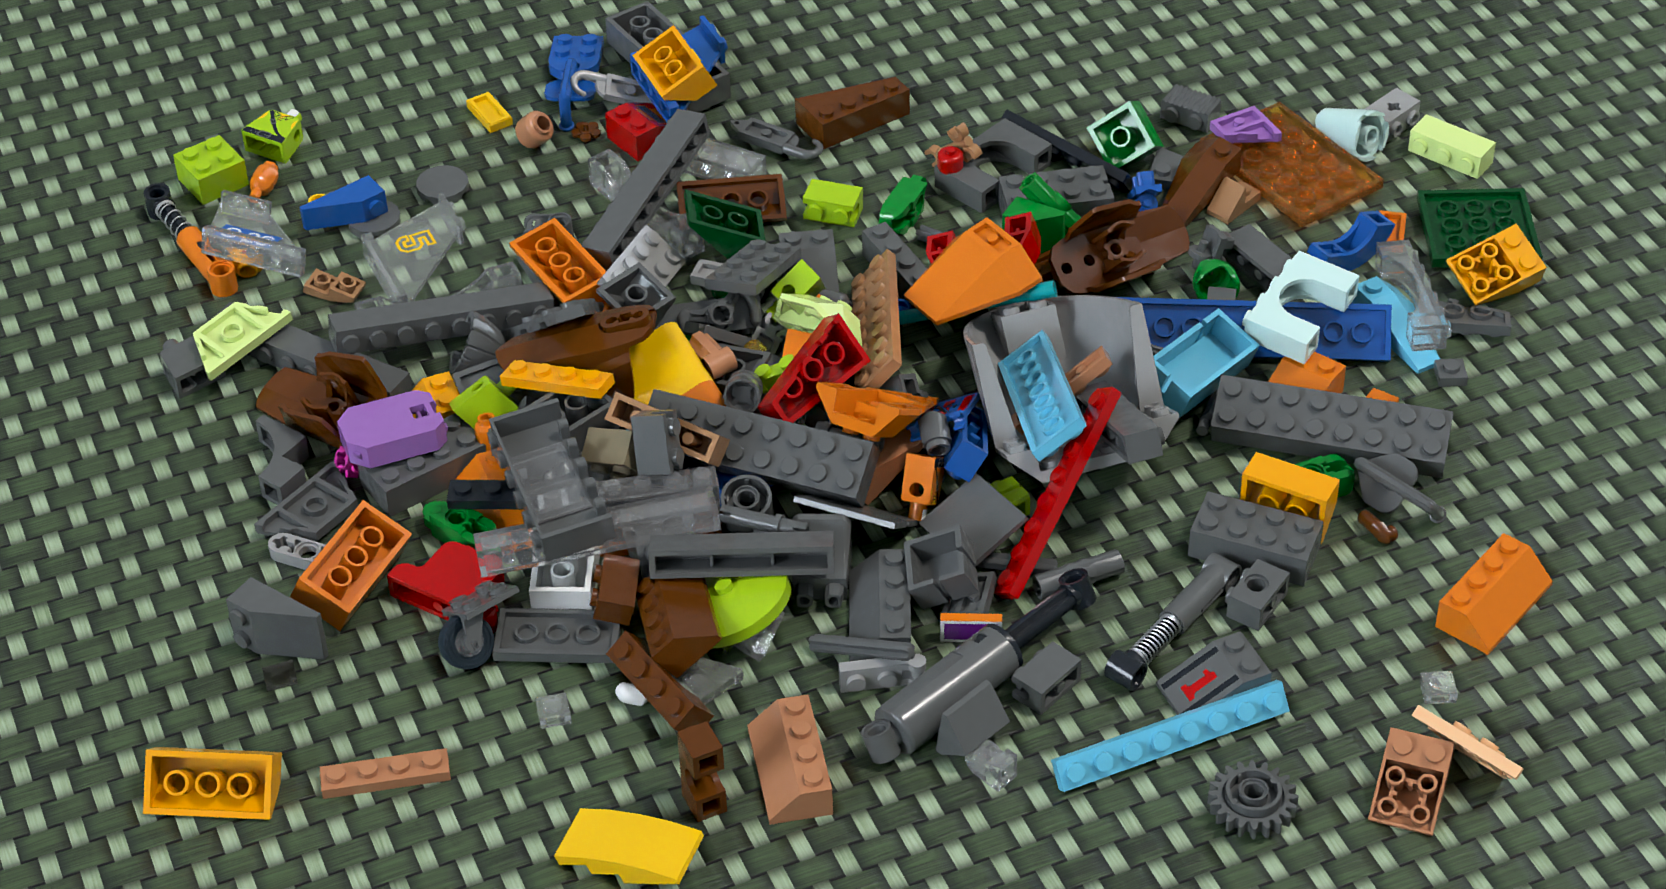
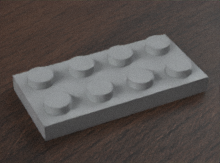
M646 224L598 280L597 284L599 286L604 285L640 262L666 287L687 260Z

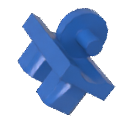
M1153 171L1137 172L1136 176L1131 178L1133 189L1127 194V199L1140 201L1142 205L1139 209L1140 212L1157 208L1158 201L1156 197L1163 192L1162 184H1155Z

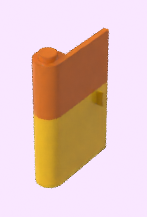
M668 322L661 325L646 340L630 347L635 383V400L648 405L653 389L726 406L722 393L677 323Z

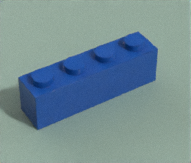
M976 405L967 416V427L965 429L954 431V420L948 422L952 444L950 451L944 455V468L946 472L957 480L964 479L967 482L971 481L988 455L987 420L984 410Z

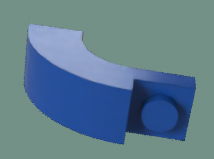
M1379 211L1359 212L1356 221L1344 235L1333 241L1310 243L1307 253L1335 266L1352 271L1366 263L1380 250L1391 235L1396 224Z

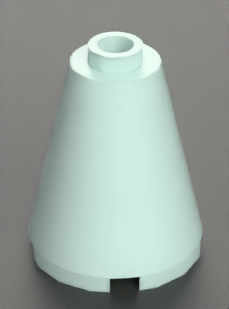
M1324 108L1317 114L1315 119L1316 130L1357 160L1364 162L1372 161L1376 158L1373 155L1378 150H1383L1389 135V123L1383 117L1385 114L1377 110Z

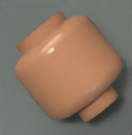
M541 111L529 112L517 122L515 127V133L520 143L532 149L546 143L554 132L551 119Z

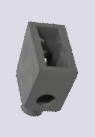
M189 337L181 342H178L176 339H169L164 343L163 351L160 353L163 372L179 399L226 377V372L224 371L212 381L208 379L194 337Z

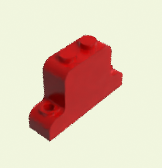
M455 541L443 544L423 566L418 567L409 563H401L396 565L387 574L390 596L445 620H449V617L443 616L441 610L450 606L449 602L455 597L472 594L476 591L475 587L485 581L491 580L495 583H505L503 563L497 557L487 555L475 550L471 546ZM497 605L483 613V619L491 626L493 634L496 632L498 624Z

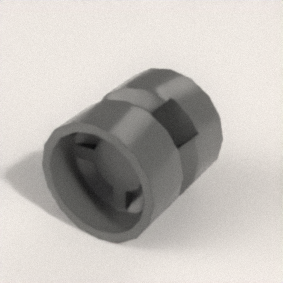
M739 370L733 373L727 380L723 394L726 407L751 413L755 411L760 403L763 392V384L760 377L749 370Z

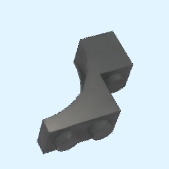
M262 415L255 421L259 442L267 446L272 451L273 456L266 469L258 478L262 497L278 505L306 482L305 470L301 464L309 458L307 439L301 432L294 431L283 425L280 421Z

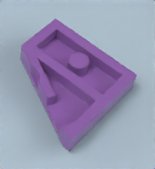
M1255 106L1210 121V130L1217 137H1221L1230 143L1279 142L1282 138V132Z

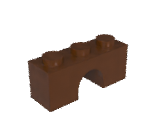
M708 721L678 731L682 796L697 822L727 812L726 790L717 774L718 771L724 769L723 747Z

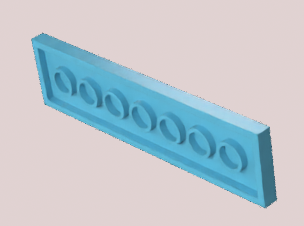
M1042 329L998 363L1030 450L1039 462L1045 457L1053 456L1062 444L1069 439L1077 438L1087 426L1050 338Z

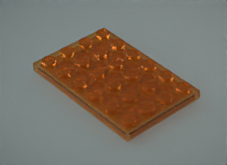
M1280 101L1260 110V112L1282 132L1281 141L1232 143L1241 148V168L1235 176L1260 190L1262 197L1301 227L1383 188V178ZM1211 133L1200 138V141L1216 138L1217 136Z

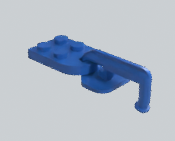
M561 34L553 38L548 60L549 72L558 79L548 83L544 93L547 100L559 101V128L562 131L567 132L574 128L570 102L589 101L596 95L595 83L587 80L578 81L579 88L587 94L583 97L573 91L570 80L572 75L580 70L599 71L604 48L603 36H596L595 34H586L584 36Z

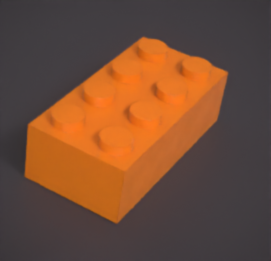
M363 500L299 577L290 597L321 613V618L341 631L403 553L412 533Z

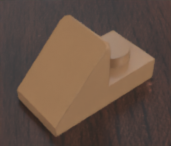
M1225 177L1207 208V214L1228 225L1261 200V191L1241 180L1236 182L1229 177Z

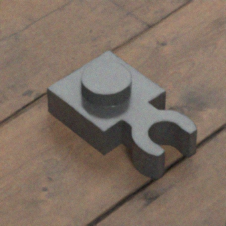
M769 312L763 318L762 327L757 326L750 337L753 338L750 349L771 352V354L776 353L782 339L775 334L779 333L784 327L780 323L777 326L771 324L770 318L773 313Z

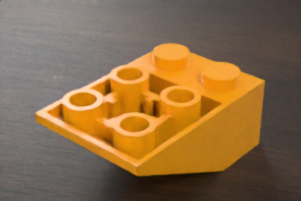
M1517 223L1446 260V263L1475 306L1519 293L1540 282L1547 268Z

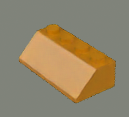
M170 747L146 749L143 814L270 820L281 783L282 752Z

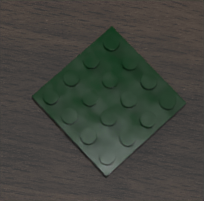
M1525 188L1417 191V203L1432 267H1449L1446 260L1516 223L1542 260L1543 256Z

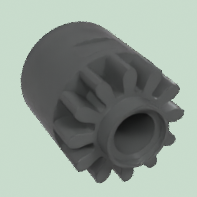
M740 475L729 480L723 487L720 496L721 506L722 504H727L774 516L771 489L763 479L754 475ZM722 511V514L731 516V514ZM724 523L726 533H752L753 531L751 528Z

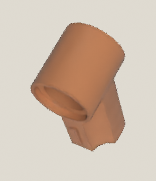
M698 331L692 334L689 343L713 380L737 370V360L728 346L722 348L708 333L704 334Z

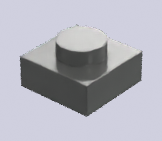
M1463 358L1434 360L1433 369L1438 387L1467 386L1468 375Z

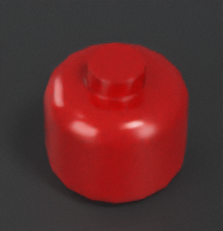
M954 146L940 149L937 155L938 170L945 175L961 171L964 159L963 152Z

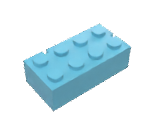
M1218 308L1204 318L1201 323L1199 322L1153 356L1164 405L1177 411L1179 418L1218 389L1221 375L1236 376L1248 367L1260 345Z

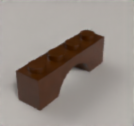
M625 630L606 653L673 729L681 731L689 726H695L706 721L709 723L714 717V714L697 696L684 688L661 665L651 658L649 646L645 640Z

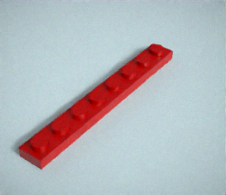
M1097 388L1089 397V405L1083 415L1087 426L1077 438L1072 439L1065 445L1063 456L1058 466L1052 471L1050 482L1045 492L1037 500V508L1032 518L1024 526V534L1021 540L1013 548L1011 559L1006 569L998 577V585L994 594L1000 598L1019 599L1122 394L1116 388Z

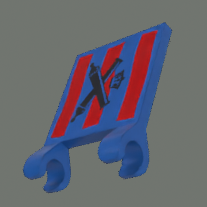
M979 392L939 402L925 411L914 422L906 426V430L910 429L911 431L910 441L921 440L918 420L929 411H937L947 417V422L954 420V431L965 429L967 427V416L980 400Z

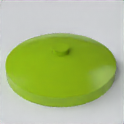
M788 576L706 577V584L722 636V640L713 648L726 647L742 642L769 626L781 614L789 601L791 583Z

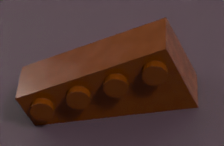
M892 77L795 98L796 124L812 139L820 141L823 144V149H826L909 115L910 89L898 78Z

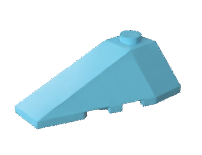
M1377 276L1358 283L1357 296L1352 301L1353 304L1392 305L1391 349L1417 374L1433 368L1434 360H1438L1440 357L1427 331H1425V327L1413 303L1396 287Z

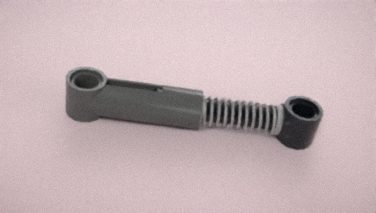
M1215 552L1210 554L1205 560L1201 572L1163 609L1159 615V620L1129 650L1124 652L1119 649L1111 655L1105 666V677L1131 691H1135L1142 684L1146 676L1147 665L1155 659L1174 637L1182 635L1224 591L1228 592L1231 586L1235 587L1241 577L1242 567Z

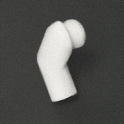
M622 682L616 687V696L623 703L642 706L648 702L633 684Z

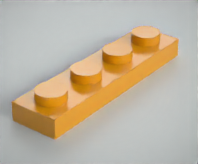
M514 360L499 376L502 386L601 399L615 383L613 373L554 366L547 363L525 362L523 360Z

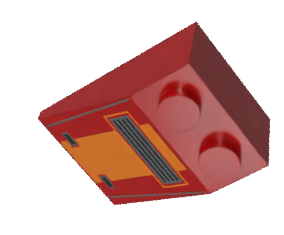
M624 103L605 113L607 138L638 162L643 159L644 154L648 152L656 137L660 135L667 124L653 103Z

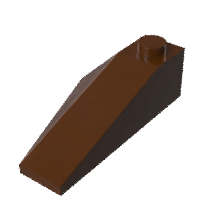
M1221 137L1197 142L1181 159L1162 206L1170 205L1181 217L1185 227H1187L1213 199L1222 180L1225 177L1232 179L1240 170L1241 148Z

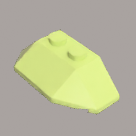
M781 294L774 319L786 330L794 329L813 333L824 317L839 313L862 346L860 320L851 312L852 307L841 300L833 302L822 295L818 298L802 294Z

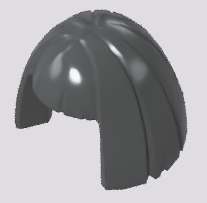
M470 311L467 314L466 323L471 325V332L466 342L468 345L464 347L462 353L455 350L451 352L449 372L452 374L495 359V351L506 343L500 330L486 317L475 311Z

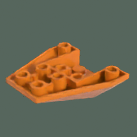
M987 217L954 238L906 291L904 298L938 326L1018 297L1043 280L1022 245Z

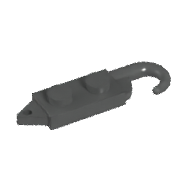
M752 117L749 120L730 121V125L738 134L739 140L781 155L785 153L804 160L817 158L823 152V144L820 141L812 140V143L817 147L814 150L799 148V138L795 135V132Z

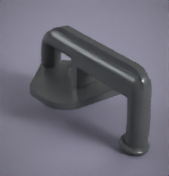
M1391 453L1371 459L1364 457L1355 459L1354 466L1358 470L1362 498L1365 503L1381 513H1392L1406 499L1427 512L1432 522L1441 523L1445 520L1446 510L1434 500L1413 488L1418 479V469L1413 462L1398 453Z

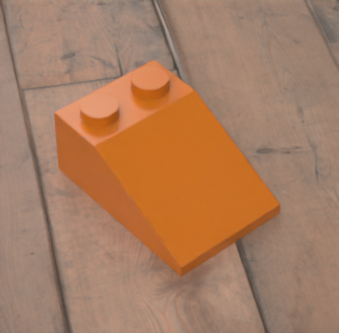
M1315 351L1305 364L1284 356L1268 382L1342 393L1346 365Z

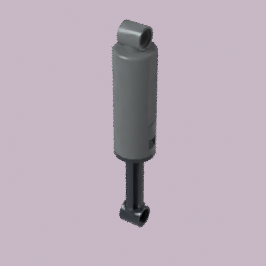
M1077 568L1065 572L1059 577L1060 586L1054 593L1006 630L996 624H987L876 709L875 721L870 722L861 730V736L872 762L882 764L892 761L900 753L912 754L939 732L941 716L944 711L986 679L995 689L1013 675L1017 668L1023 665V657L1020 650L1022 647L1070 610H1083L1093 605L1097 597L1087 570Z

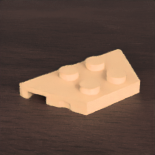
M1420 705L1413 712L1412 717L1427 725L1428 729L1442 740L1455 742L1456 750L1503 779L1514 778L1517 780L1524 768L1506 758V755L1498 750L1499 747L1491 741L1482 737L1479 742V739L1471 734L1472 731L1463 724L1455 721L1451 725Z

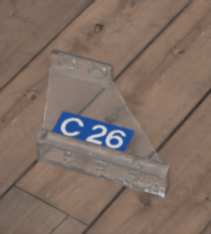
M227 190L221 191V202L212 224L202 228L201 253L299 278L305 274L306 249L296 247L272 218V201Z

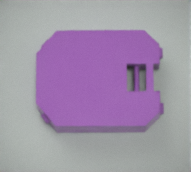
M413 390L347 408L337 421L341 443L350 463L374 468L439 450L448 441L446 435L448 426L444 423L441 413H436L437 405L429 392Z

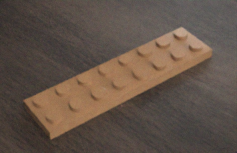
M888 249L881 255H876L870 262L869 268L863 274L859 273L851 283L852 313L860 320L862 347L871 360L854 374L856 388L870 387L879 389L902 366L896 255Z

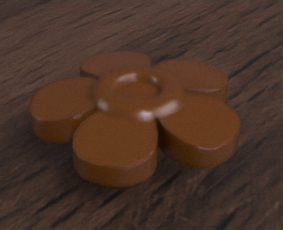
M578 122L576 129H573L571 134L574 138H580L581 141L588 142L591 141V138L600 137L601 130L598 129L599 126L596 122Z

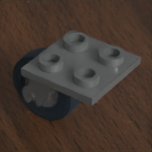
M491 580L485 581L475 587L476 591L472 594L455 597L449 602L450 606L441 610L443 616L449 617V620L441 628L438 645L442 657L450 665L460 669H473L481 666L488 660L494 647V634L491 626L483 619V613L487 609L520 592L518 586L508 585L504 582L495 583Z

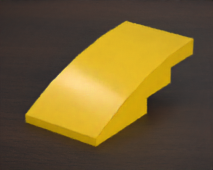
M580 808L554 857L559 865H586L591 874H618L624 884H680L704 834L702 831L642 814L606 809Z

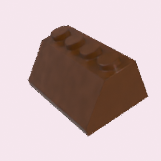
M649 576L639 582L636 599L651 658L678 678L722 640L705 578L650 579Z

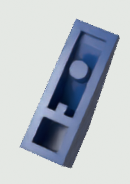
M369 175L299 207L305 230L367 222L388 212L385 190Z

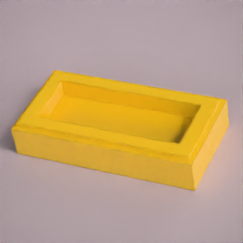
M489 92L466 100L467 108L490 133L513 125L512 117Z

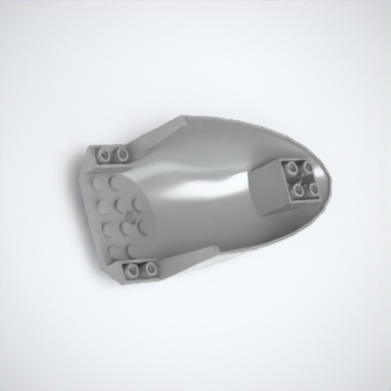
M1096 295L1057 296L1043 300L1024 301L998 306L995 309L978 315L964 327L963 336L995 450L1006 460L1042 483L1050 481L1052 471L1058 466L1063 456L1065 445L1071 440L1069 439L1062 444L1053 456L1045 457L1040 462L1035 458L1030 450L1025 434L1021 435L1014 427L1011 416L1016 413V410L998 366L1001 360L1042 329L1050 338L1064 373H1067L1102 345L1109 353L1113 365L1110 366L1109 371L1104 376L1093 379L1087 385L1107 381L1112 387L1120 391L1121 395L1125 396L1130 403H1134L1138 410L1143 411L1147 418L1152 419L1155 425L1162 428L1165 440L1179 419L1177 411L1164 406L1144 310L1140 302ZM1099 438L1082 473L1126 461L1103 439Z

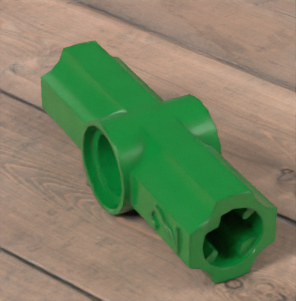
M1036 172L1028 175L1022 181L1019 189L1029 200L1066 212L1065 235L1068 229L1081 219L1071 209L1072 205L1059 192L1054 191Z

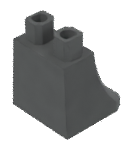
M797 514L792 520L809 522L810 531H834L835 564L834 574L792 575L793 599H796L798 607H810L813 605V600H825V605L829 608H840L842 601L847 600L849 574L852 564V522L848 516L843 514Z

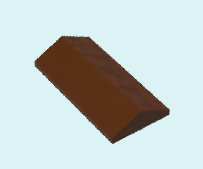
M782 174L677 182L681 229L690 228L687 224L684 200L685 190L760 209L763 223L787 221Z

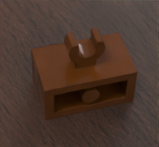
M604 553L601 565L596 564L592 582L598 583L597 588H592L589 606H594L593 619L629 626L635 607L640 560Z

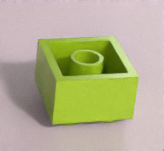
M220 135L211 137L204 142L173 154L178 180L202 205L249 185L245 160Z

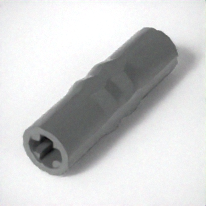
M1117 549L1089 558H1081L1075 562L1066 563L1061 567L1033 575L1032 586L1038 599H1046L1060 586L1059 577L1072 569L1083 568L1087 570L1092 584L1122 574L1125 571V565L1121 554Z

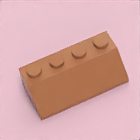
M809 695L777 699L747 725L769 825L833 815L832 786Z

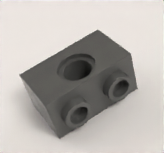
M1257 559L1250 569L1246 568L1243 571L1239 583L1235 587L1231 586L1225 597V603H1227L1226 617L1259 631L1288 594L1290 572Z

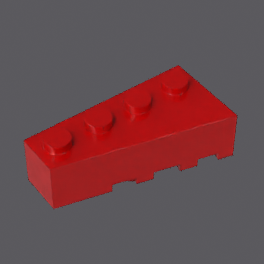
M839 313L823 318L759 403L757 408L763 416L794 423L821 401L816 389L817 382L844 383L871 361Z

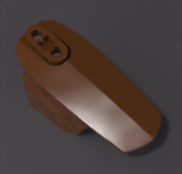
M1127 199L1095 207L1068 229L1066 236L1051 248L1048 262L1052 267V277L1059 283L1061 289L1070 294L1103 292L1139 279L1160 269L1164 263L1189 250V236L1184 222L1170 205L1138 212L1142 206L1140 201ZM1068 267L1070 268V271H1068L1066 274L1063 273L1061 269H1067Z
M634 305L577 317L568 322L548 326L545 329L531 333L528 332L510 339L495 351L496 358L503 371L514 360H523L525 362L547 363L554 366L613 373L615 383L606 394L613 399L615 393L618 392L634 399L635 383L630 347L643 342L654 332L657 312L650 305Z
M331 351L318 353L315 356L317 376L287 367L278 371L258 395L256 408L275 420L336 448L343 446L337 421L347 408L388 397L385 386L363 356Z

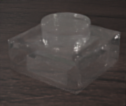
M1452 671L1420 673L1419 682L1425 704L1457 702L1458 693Z
M566 692L535 698L541 729L572 724Z

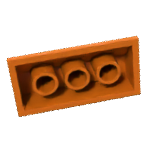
M556 218L509 242L512 250L562 303L595 298L596 302H603L604 306L607 304L596 293V289L600 287L597 282L606 270Z
M1503 533L1439 601L1435 627L1489 655L1552 586L1553 581L1529 545Z

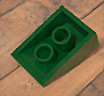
M685 190L684 200L688 226L727 259L734 256L739 250L749 244L750 241L757 239L765 240L760 209Z

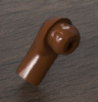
M1367 510L1359 513L1358 522L1380 543L1390 544L1391 541L1397 540L1398 531L1395 526H1386Z

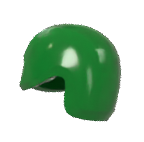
M1219 259L1202 260L1193 275V290L1198 299L1207 300L1209 286L1236 289V297L1239 294L1241 286L1239 277L1234 268L1225 261Z

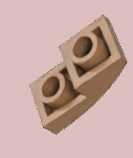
M316 268L304 284L303 293L328 301L351 303L355 301L366 286V282L342 271L338 277H335Z

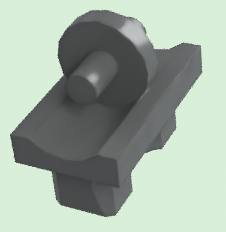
M1213 224L1206 225L1199 245H1191L1189 247L1188 254L1193 258L1192 267L1196 270L1199 263L1205 259H1219L1226 262L1222 254L1224 250L1232 249L1235 242L1234 237L1228 232L1220 231Z

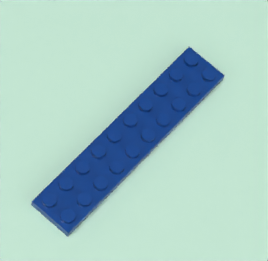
M1117 297L1142 303L1150 343L1163 348L1199 322L1201 323L1204 318L1218 308L1244 330L1245 326L1242 325L1243 318L1248 310H1253L1257 302ZM1288 302L1282 306L1291 315L1320 327L1318 347L1315 352L1332 360L1391 361L1392 305L1351 303L1345 312L1316 302ZM1259 346L1253 358L1282 359L1284 355Z

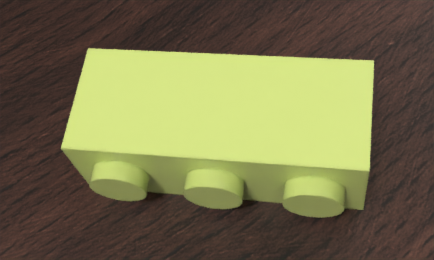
M1426 114L1410 131L1408 151L1478 179L1493 163L1496 142Z

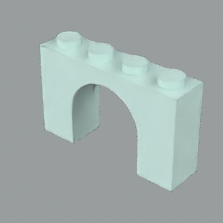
M1298 251L1292 260L1288 259L1279 277L1275 276L1272 279L1268 291L1260 294L1253 310L1246 312L1242 321V325L1245 326L1244 331L1260 346L1305 364L1318 347L1320 327L1291 315L1282 306L1292 300L1310 299L1345 312L1357 296L1359 275Z

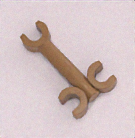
M964 122L947 131L948 136L954 142L943 147L932 145L924 152L925 155L932 154L935 157V162L932 163L933 167L937 165L938 152L947 146L959 148L963 152V160L966 163L983 154L981 148L973 143L972 138L968 136L969 130Z

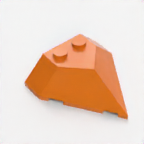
M817 382L816 385L818 394L832 424L843 427L842 432L854 435L861 433L863 434V439L880 442L881 437H894L918 416L938 404L939 400L937 397L928 396L927 398L910 393L877 388H856L843 383Z

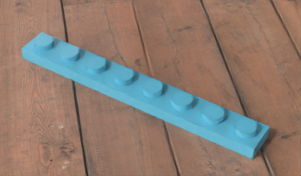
M1275 680L1051 759L1058 788L1060 791L1065 792L1289 712L1282 681Z

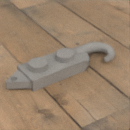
M580 70L575 72L570 80L573 91L583 97L587 94L579 88V80L595 82L596 92L603 100L620 104L652 103L635 79L610 73L605 75L589 70Z

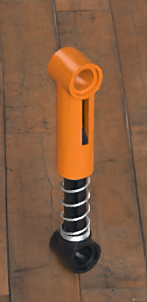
M155 183L146 187L143 194L149 217L154 220H161L166 228L176 237L179 248L210 284L212 294L217 297H229L238 291V282L234 264L221 256L200 229L187 222L185 216H181V211L176 209L175 202L171 197L169 186L163 183Z

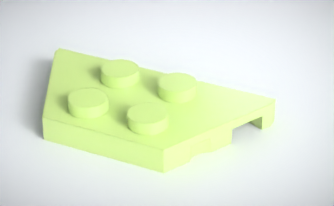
M234 302L193 332L208 379L211 381L291 322L293 320L291 312L283 309L281 314L269 312L268 307L249 306L246 303Z

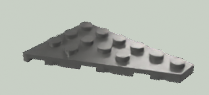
M595 298L562 303L560 307L541 311V314L522 318L523 324L501 331L507 342L514 337L528 332H535L548 326L574 320L577 317L601 312L604 309V303L596 302Z

